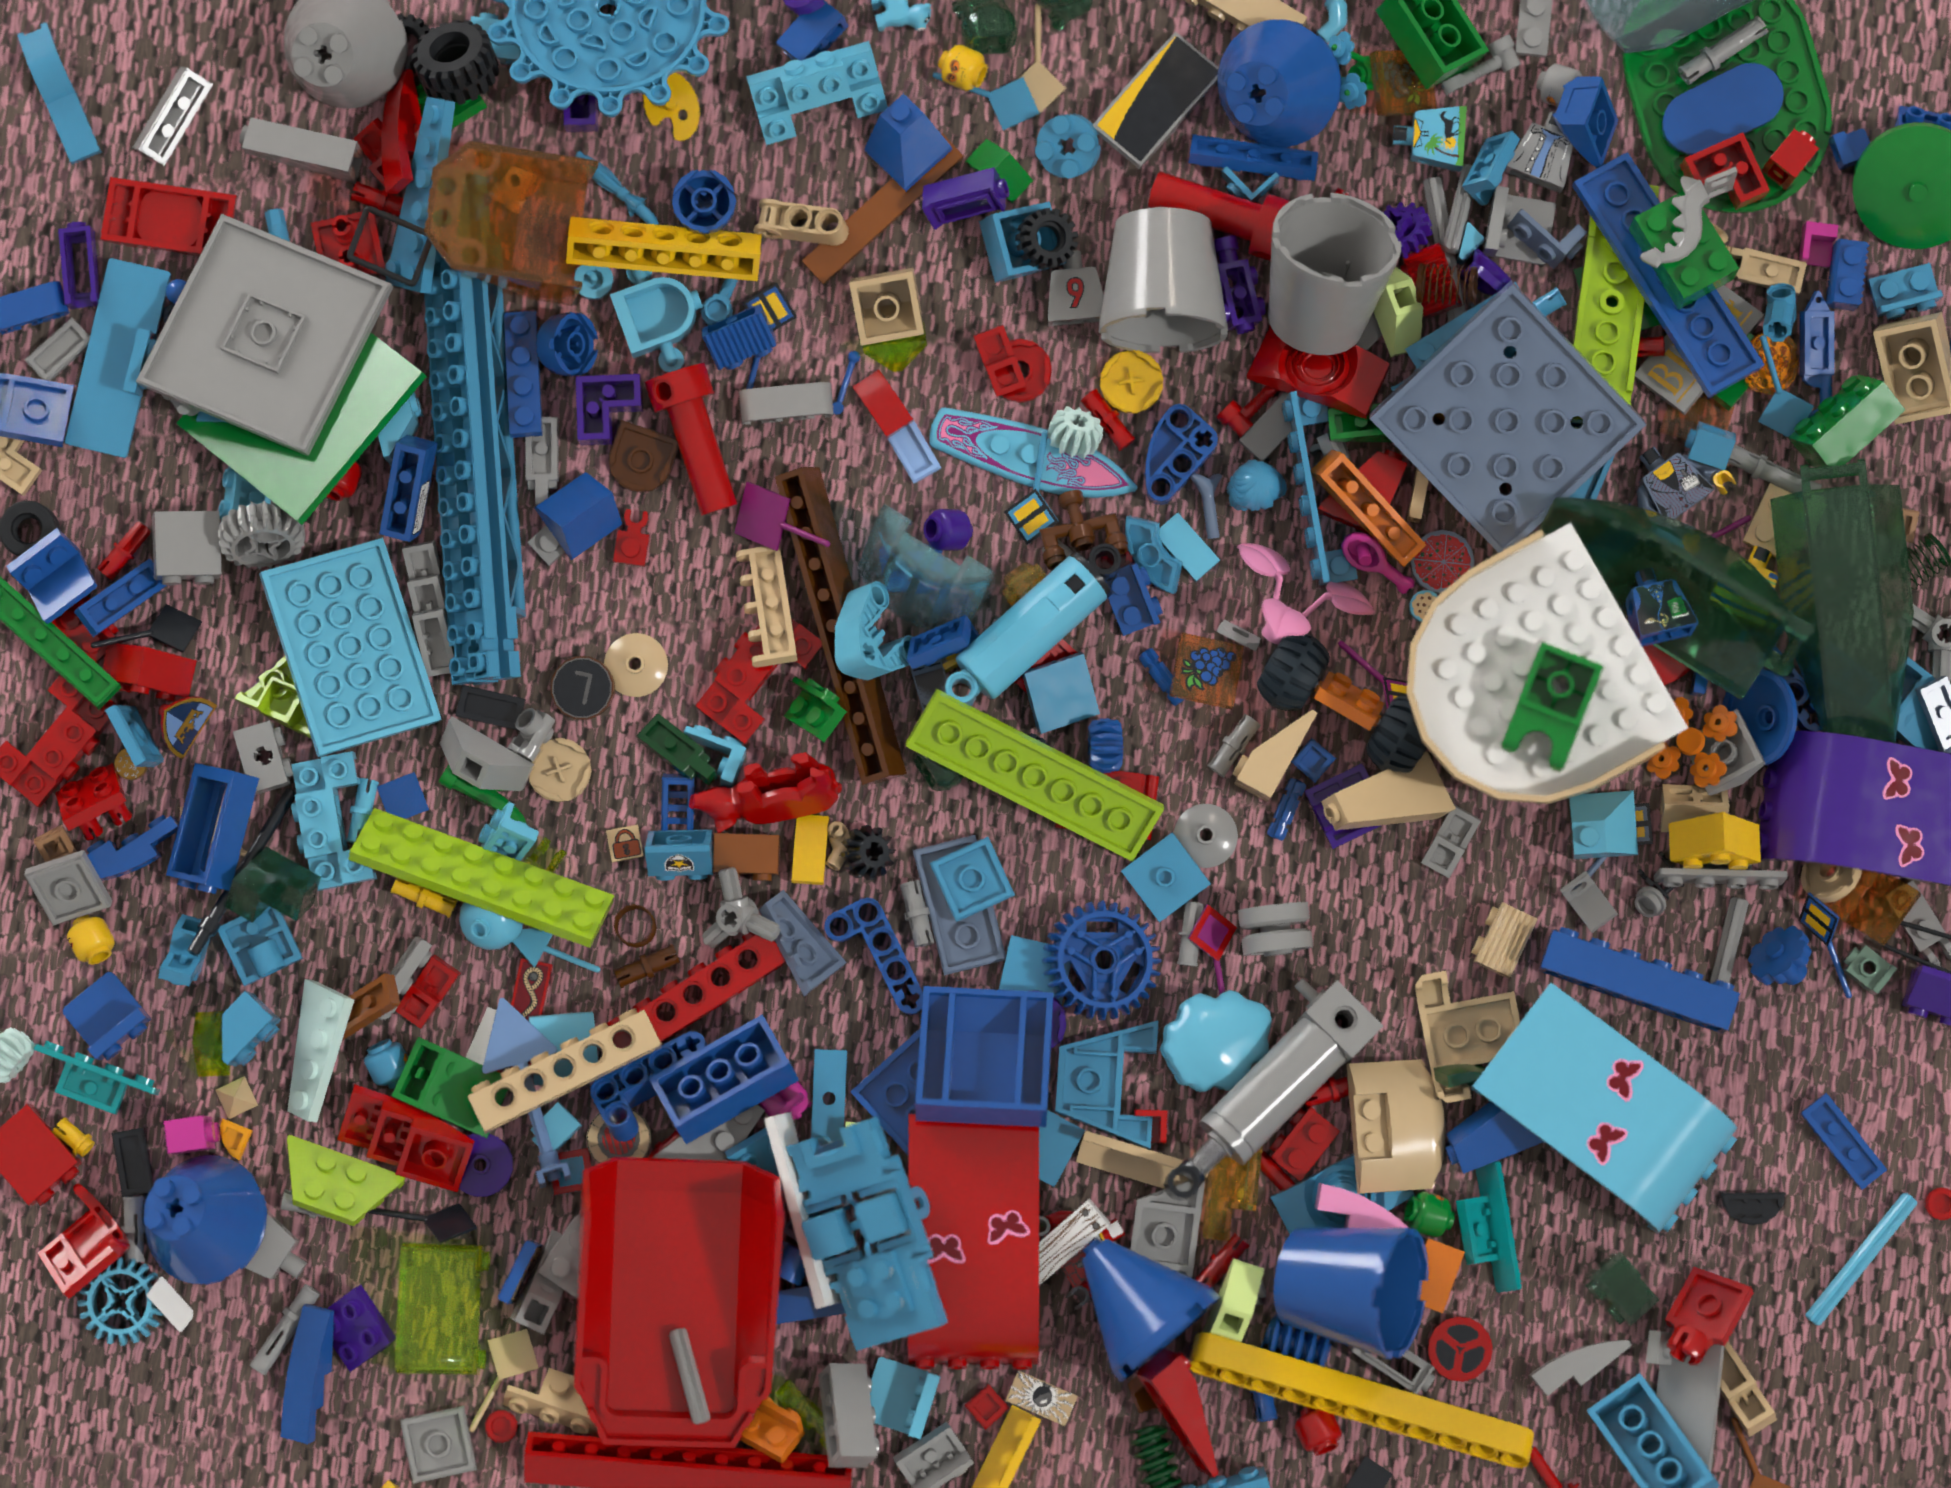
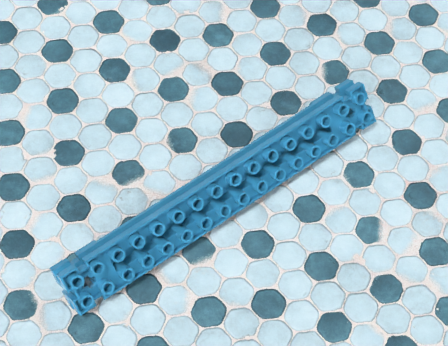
M463 166L447 167L431 294L424 293L426 311L424 318L427 325V354L429 356L430 368L429 385L432 396L431 416L434 425V442H438L436 450V481L438 483V512L441 524L440 543L443 552L442 573L445 581V608L447 610L448 623L447 639L449 647H454L455 656L450 659L449 671L451 673L452 685L473 683V685H486L498 682V680L521 677L519 651H514L513 639L518 638L517 618H526L514 441L509 434L504 302L499 238L489 232L487 206H482V195L486 194L485 169L473 167L464 170Z

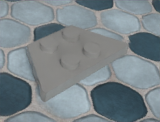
M1190 1181L1175 1185V1187L1179 1191H1188ZM1205 1182L1192 1197L1184 1201L1172 1199L1168 1196L1165 1189L1137 1198L1130 1250L1192 1278Z

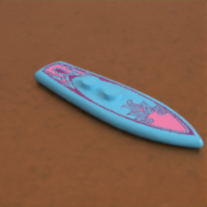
M942 407L931 425L929 444L937 450L983 470L1033 488L1041 434L1044 431L1048 433V429L1003 418ZM1047 437L1039 490L1058 495L1071 490H1080L1084 498L1112 497L1137 491L1138 487L1132 479L1102 453L1095 450L1093 455L1087 454L1084 459L1077 455L1071 458L1067 453L1059 454V448L1050 446L1051 439Z

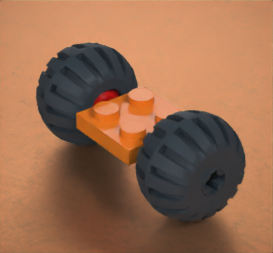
M1308 634L1283 637L1278 647L1271 654L1264 666L1265 669L1258 679L1257 688L1262 697L1275 708L1284 711H1298L1305 705L1315 688L1316 695L1314 699L1369 731L1372 726L1376 727L1367 742L1366 752L1382 771L1389 769L1403 773L1411 772L1425 753L1427 747L1421 741L1407 696H1397L1394 698L1381 718L1379 714L1385 703L1380 701V697L1375 692L1369 689H1359L1352 684V680L1349 677L1338 672L1334 674L1329 671L1324 681H1319L1330 661L1329 653L1319 640Z

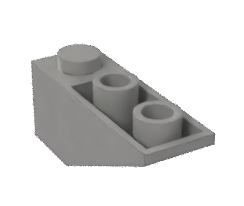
M553 1229L510 1316L515 1322L543 1335L563 1293L562 1288L537 1272L562 1235Z

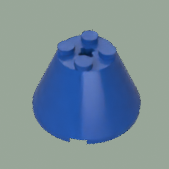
M1271 19L1249 26L1230 42L1219 65L1217 83L1221 105L1232 124L1242 134L1257 143L1271 147H1290L1304 143L1318 135L1327 126L1334 111L1337 110L1341 94V74L1338 62L1325 40L1320 35L1317 36L1305 28L1301 23L1285 19Z
M204 1155L178 1164L163 1178L155 1181L145 1201L144 1224L150 1252L165 1272L187 1283L207 1285L226 1280V1277L238 1269H243L252 1260L265 1234L267 1206L265 1197L261 1194L255 1181L256 1178L247 1168L234 1160L222 1156Z

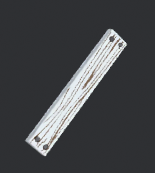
M1090 1199L1039 1242V1285L1111 1224Z

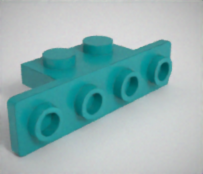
M47 1040L44 1046L39 1044L34 1046L33 1050L66 1062L55 1092L115 1115L119 1111L128 1085L153 1095H159L160 1089L153 1087L155 1081L136 1074L133 1080L123 1076L125 1069L106 1063L105 1068L93 1065V1057L76 1052L74 1057L62 1053L63 1046Z
M1495 1161L1476 1169L1480 1197L1456 1200L1466 1265L1491 1261L1496 1292L1500 1293L1521 1290L1522 1285L1501 1162Z

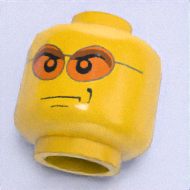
M959 44L955 45L950 51L945 50L942 53L938 68L942 69L941 78L945 83L963 91H970L974 87L978 88L981 86L986 77L988 65L985 64V58L980 52Z

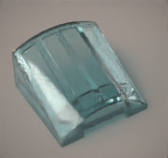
M883 504L856 568L863 582L866 585L874 581H880L884 584L890 598L887 609L906 622L929 631L963 615H967L973 624L995 589V572L968 555L961 566L909 535L908 531L912 526V520Z

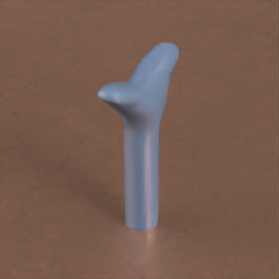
M1194 473L1190 478L1202 497L1207 539L1219 538L1214 493L1222 475L1214 474L1206 478L1203 475Z

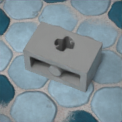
M266 721L233 731L244 773L259 778L255 795L292 785L290 777L294 775L290 758H284L281 746L286 745L280 726L275 728L273 722ZM264 749L273 754L272 759L268 758L271 762L267 765L262 761H258V755L262 756L260 752Z

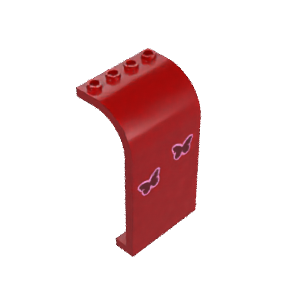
M909 1114L908 1183L910 1188L918 1186L922 1188L929 1200V1215L921 1220L933 1253V1257L928 1259L927 1262L931 1268L948 1323L909 1335L908 1362L909 1364H915L916 1369H934V1364H947L948 1369L954 1370L966 1369L967 1364H980V1368L985 1370L999 1369L1000 1364H1013V1369L1017 1370L1032 1369V1364H1039V1127L916 1121V1114ZM915 1198L914 1201L916 1203L917 1209H919L920 1203L918 1199Z

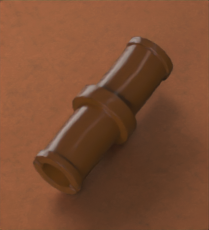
M673 944L647 956L645 953L639 955L640 959L613 969L621 989L645 977L651 979L655 977L654 973L679 964L680 960L678 955L675 954L676 951Z

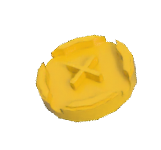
M1140 350L1122 351L1112 356L1105 363L1100 376V389L1104 399L1112 408L1123 413L1137 414L1148 410L1158 401L1163 390L1162 371L1159 364L1150 355Z

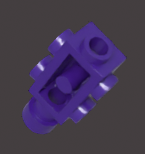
M1235 235L1218 238L1214 242L1216 255H1218L1220 262L1218 268L1228 331L1236 330L1237 334L1256 330L1255 325L1263 321L1262 316L1265 315L1264 300L1262 297H1257L1254 287L1258 283L1257 271L1254 266H1249L1248 259H1238L1237 250L1239 245ZM1228 278L1233 282L1232 288L1229 286ZM1235 309L1239 310L1240 318H1237Z

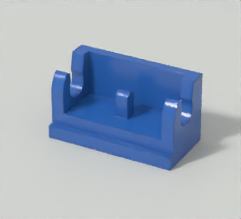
M823 0L825 4L819 10L810 14L799 15L776 41V44L784 51L783 53L791 60L801 61L814 57L820 52L827 51L849 26L844 16L825 0Z

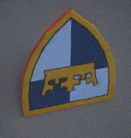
M199 696L186 697L169 705L162 704L158 714L161 715V732L166 747L183 760L217 705Z

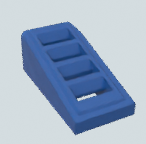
M663 774L661 831L668 830V824L687 825V830H694V809L689 808V800L691 795L695 793V777L690 780L681 774ZM669 785H688V790H669ZM669 798H687V804H669ZM668 811L687 812V817H668Z

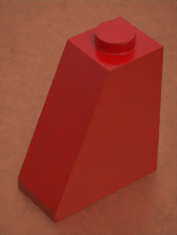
M1385 450L1382 453L1377 451L1358 470L1384 499L1391 504L1408 463L1403 462V456L1396 452ZM1331 495L1321 502L1318 508L1319 514L1370 535Z

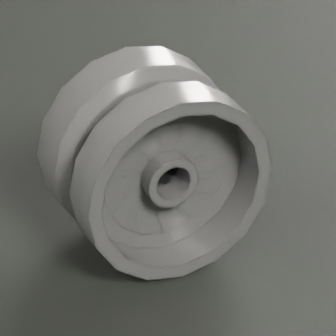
M1308 902L1273 904L1238 910L1241 928L1245 930L1260 929L1261 932L1246 935L1241 940L1243 956H1278L1292 954L1293 951L1313 948L1311 930L1307 928L1291 929V925L1305 923L1310 918Z

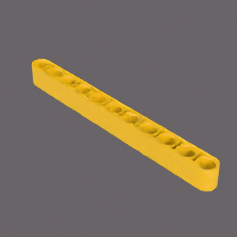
M1198 1333L1194 1337L1189 1362L1191 1364L1190 1370L1196 1374L1508 1467L1525 1468L1529 1465L1534 1433L1527 1427L1215 1334Z

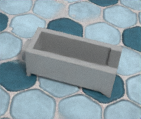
M1353 1347L1350 1349L1351 1352L1414 1394H1418L1420 1390L1426 1392L1436 1377L1431 1374L1435 1367L1407 1350L1403 1357L1420 1367L1412 1381L1370 1353Z

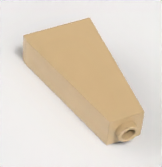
M1428 751L1423 754L1410 772H1395L1387 769L1338 791L1321 801L1325 817L1332 823L1335 831L1434 820L1456 809Z

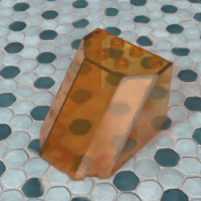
M468 141L459 150L445 160H442L432 169V187L429 190L428 217L425 221L424 234L452 270L538 301L571 306L582 289V282L574 281L577 265L566 264L570 217L583 218L587 186L598 168L599 161Z

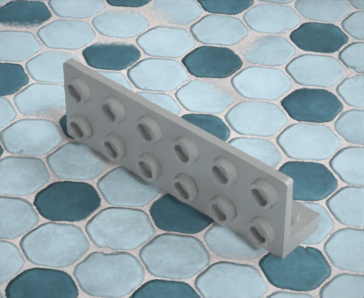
M1649 1330L1646 1363L1659 1364L1656 1395L1711 1471L1724 1346L1712 1345L1709 1347L1702 1362L1692 1366L1688 1365L1690 1356L1683 1363L1670 1354V1349L1666 1347V1343L1672 1333Z

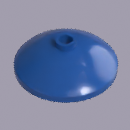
M1752 669L1742 673L1730 685L1722 705L1728 711L1736 709L1740 711L1766 763L1765 765H1768L1778 760L1786 752L1793 740L1797 726L1796 700L1789 684L1778 673L1768 669Z

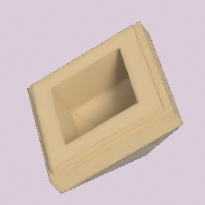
M245 1076L215 1090L228 1119L258 1106Z

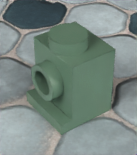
M1866 945L1860 949L1854 947L1843 960L1847 964L1843 972L1872 995H1877L1897 970L1894 965L1888 963ZM1865 962H1871L1874 965V971L1871 974L1864 971L1863 965Z

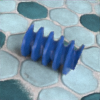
M1277 1314L1270 1320L1260 1348H1263L1267 1344L1269 1351L1276 1352L1277 1349H1280L1282 1355L1288 1356L1291 1353L1293 1358L1299 1360L1305 1358L1306 1362L1312 1364L1315 1362L1323 1367L1331 1348L1327 1338L1320 1337L1317 1339L1315 1334L1309 1332L1305 1334V1331L1297 1328L1292 1330L1291 1326L1285 1324L1281 1326Z

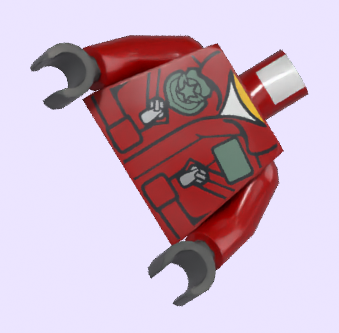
M1059 1210L1044 1217L1039 1216V1237H1046L1075 1211ZM1116 1218L1109 1221L1111 1224L1061 1266L1073 1287L1066 1294V1299L1071 1295H1075L1079 1299V1304L1075 1307L1076 1310L1084 1306L1091 1297L1082 1259L1086 1256L1083 1249L1097 1238L1100 1242L1105 1239L1114 1242L1124 1236L1125 1233Z

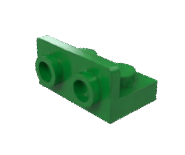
M795 676L792 682L802 689V692L793 700L784 717L825 743L847 711L837 704L840 698L833 692L821 687L810 678L804 682Z

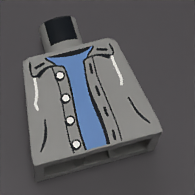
M1550 112L1544 126L1536 123L1530 125L1516 148L1513 159L1507 164L1504 172L1561 194L1566 183L1573 146L1557 126L1552 115L1555 112Z

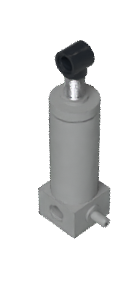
M1305 979L1298 981L1295 988L1310 1002L1306 1006L1307 1010L1297 1019L1298 1022L1200 1120V1125L1206 1132L1209 1140L1203 1144L1202 1148L1195 1152L1194 1156L1190 1157L1189 1160L1185 1159L1178 1167L1168 1173L1165 1178L1164 1188L1169 1197L1177 1201H1184L1192 1197L1206 1181L1205 1175L1209 1174L1213 1167L1217 1166L1218 1162L1220 1163L1221 1159L1225 1158V1156L1244 1165L1341 1066L1352 1059L1383 1027L1338 980L1326 991L1323 989L1320 993ZM1335 1017L1340 1018L1344 1022L1345 1029L1339 1028L1336 1025ZM1177 1175H1184L1189 1179L1190 1188L1188 1191H1179L1175 1187L1174 1179Z

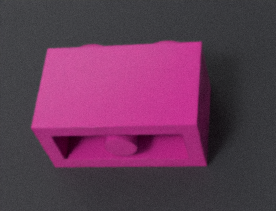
M195 1116L164 1121L168 1154L216 1149L215 1142L220 1141L218 1122L213 1123L210 1116Z

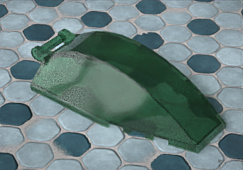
M1865 458L1857 459V463L1808 468V465H1800L1802 491L1770 499L1783 626L1822 732L1895 743L1914 616L1900 485L1868 484ZM1859 476V485L1811 490L1810 481Z
M1556 497L1539 529L1543 531L1544 537L1565 525L1572 524L1627 621L1626 598L1631 589L1638 587L1635 578L1636 572L1645 568H1653L1657 582L1674 579L1698 620V625L1691 636L1652 645L1738 699L1745 697L1764 666L1780 676L1790 675L1794 668L1793 661L1804 641H1808L1814 633L1813 626L1808 621L1793 615L1766 578L1735 550L1714 537L1666 515L1612 501ZM1785 631L1792 635V638L1783 654H1779L1774 651V648Z

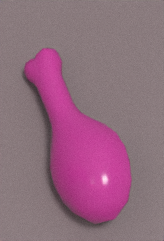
M1352 532L1345 536L1341 544L1342 553L1353 567L1362 571L1383 574L1396 585L1401 594H1406L1409 589L1415 586L1412 578L1400 573L1387 561L1383 547L1371 535L1363 532Z

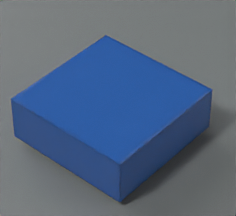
M1311 738L1291 763L1311 781L1316 783L1336 758L1316 740Z

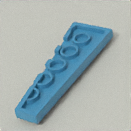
M426 97L411 164L414 180L406 186L399 217L432 232L434 240L415 286L405 285L389 277L385 279L386 282L394 286L431 294L455 109L454 101L436 97ZM398 225L391 257L387 261L385 269L412 280L428 237Z

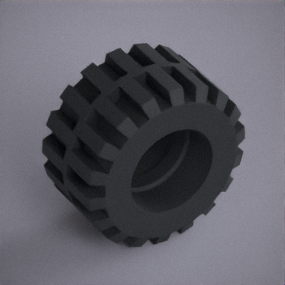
M453 20L452 23L447 24L444 22L437 28L432 27L428 30L427 35H422L418 39L419 43L415 44L413 48V65L423 90L428 97L458 102V105L465 104V101L478 99V95L489 91L488 86H493L496 82L495 77L499 75V63L488 34L479 24L473 25L472 21L465 20L461 23L460 20Z

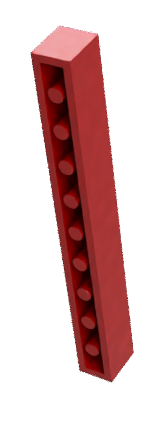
M528 1431L524 1453L525 1483L588 1488H852L853 1468L829 1467L828 1455L791 1452L782 1464L756 1449L603 1445L600 1437Z

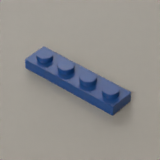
M1192 134L1188 163L1197 164L1202 167L1225 168L1227 166L1232 171L1261 173L1266 176H1272L1277 172L1282 177L1315 181L1319 152L1286 147H1271L1258 143Z
M536 311L504 313L509 434L511 438L543 436L540 365L536 351V336L538 333Z

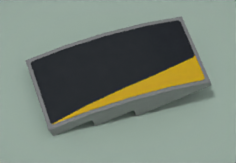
M1175 32L1133 77L1092 126L1103 140L1140 169L1175 132L1180 123L1199 104L1202 97L1217 83L1219 67Z

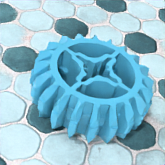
M119 1257L116 1261V1268L112 1263L106 1268L105 1272H101L96 1279L94 1278L88 1283L91 1285L90 1289L83 1287L79 1291L81 1294L88 1295L87 1300H79L77 1302L78 1306H87L88 1311L82 1312L79 1315L80 1318L86 1319L91 1317L92 1321L86 1325L88 1331L97 1326L99 1327L95 1338L101 1339L107 1332V1344H113L117 1335L121 1346L127 1345L128 1335L133 1343H138L140 1341L138 1331L145 1337H149L151 1332L146 1325L149 1324L153 1327L160 1325L159 1321L152 1317L154 1314H163L147 1297V1293L153 1287L151 1282L157 1279L158 1274L153 1272L146 1277L145 1274L148 1271L149 1265L143 1264L137 1271L135 1259H130L126 1267L124 1258ZM126 1274L139 1282L124 1290L117 1283H114L110 1277ZM103 1285L105 1287L104 1291L108 1296V1302L99 1313L97 1295ZM145 1290L147 1306L141 1318L135 1302L138 1296L142 1294V1291ZM116 1293H120V1296L131 1294L125 1301L128 1310H124V1307L112 1309L118 1302ZM120 1313L127 1320L130 1319L133 1326L119 1329L107 1324L105 1321Z

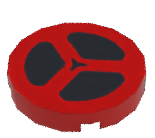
M1456 1316L1443 1320L1434 1328L1428 1339L1427 1352L1431 1365L1435 1367L1434 1369L1440 1375L1452 1381L1464 1382L1478 1377L1486 1370L1492 1359L1493 1345L1489 1333L1480 1323L1471 1318Z

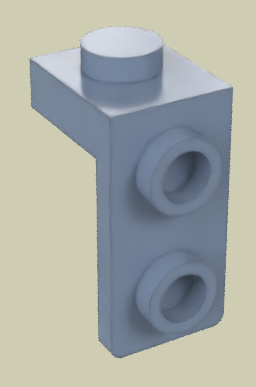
M1520 209L1508 224V228L1515 237L1528 245L1543 262L1553 269L1565 257L1572 260L1584 247L1580 241L1587 234V231L1577 224L1559 242L1523 209Z

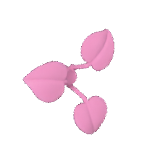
M1245 543L1237 546L1242 559L1252 570L1264 576H1274L1276 580L1273 599H1265L1262 603V611L1266 620V624L1262 629V635L1271 643L1279 645L1283 637L1301 636L1309 633L1311 625L1306 617L1326 600H1331L1336 608L1347 613L1356 615H1374L1375 613L1368 599L1356 588L1345 582L1335 583L1330 581L1326 585L1327 592L1301 614L1279 601L1283 582L1282 575H1288L1290 572L1287 561L1276 551L1262 545Z

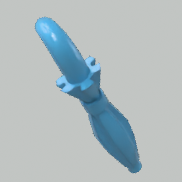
M581 151L577 152L575 157L580 161V164L599 186L616 194L618 199L624 201L631 217L636 214L646 224L659 225L657 217L644 205L646 203L644 202L645 198L630 194V191L622 186L611 170Z

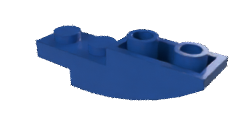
M165 815L156 818L148 824L150 829L139 836L138 833H134L121 842L123 847L120 849L110 840L106 843L104 840H100L87 849L89 853L87 856L101 881L132 873L161 858L162 856L155 846L177 832L179 823L173 816L166 818Z

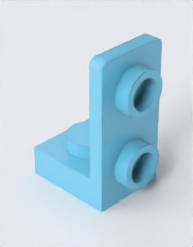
M694 725V728L686 726L684 734L693 741L729 755V758L723 756L717 770V775L721 776L720 786L734 787L746 756V747L742 746L743 743L729 736H725L724 739L712 735L710 729L700 725Z

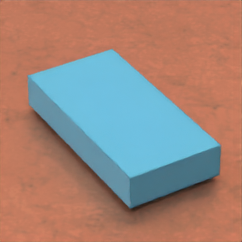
M1178 512L1159 528V536L1163 546L1174 558L1183 562L1182 567L1195 582L1220 562L1215 553Z

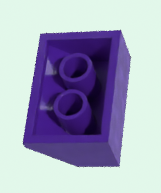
M1924 965L1912 968L1902 1006L1909 1007L1908 1013L1917 1017L1927 1019L1928 1014L1940 1017V1024L1951 1027V974Z

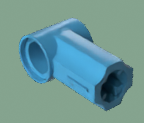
M1780 283L1770 286L1766 291L1767 307L1763 333L1772 342H1784L1785 338L1792 334L1793 322L1797 319L1795 288L1790 284Z

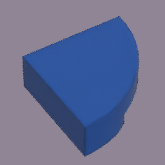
M1695 664L1689 695L1701 697L1706 693L1708 680H1706L1707 666Z

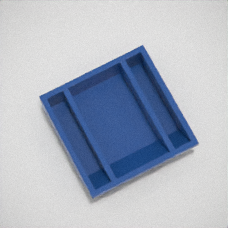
M924 986L915 1101L916 1121L1046 1127L1053 992Z

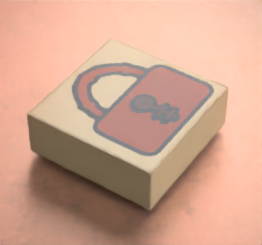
M638 825L606 830L612 863L644 857Z

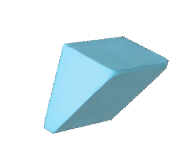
M1470 222L1466 224L1460 251L1457 256V263L1459 265H1462L1474 254L1475 249H1479L1484 242L1485 237Z

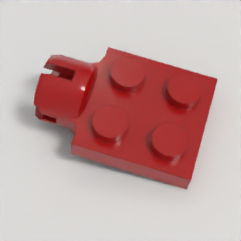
M1693 1267L1665 1318L1667 1326L1674 1328L1666 1343V1347L1670 1349V1354L1683 1363L1690 1356L1688 1365L1696 1366L1702 1362L1709 1347L1717 1344L1725 1347L1754 1294L1752 1287Z

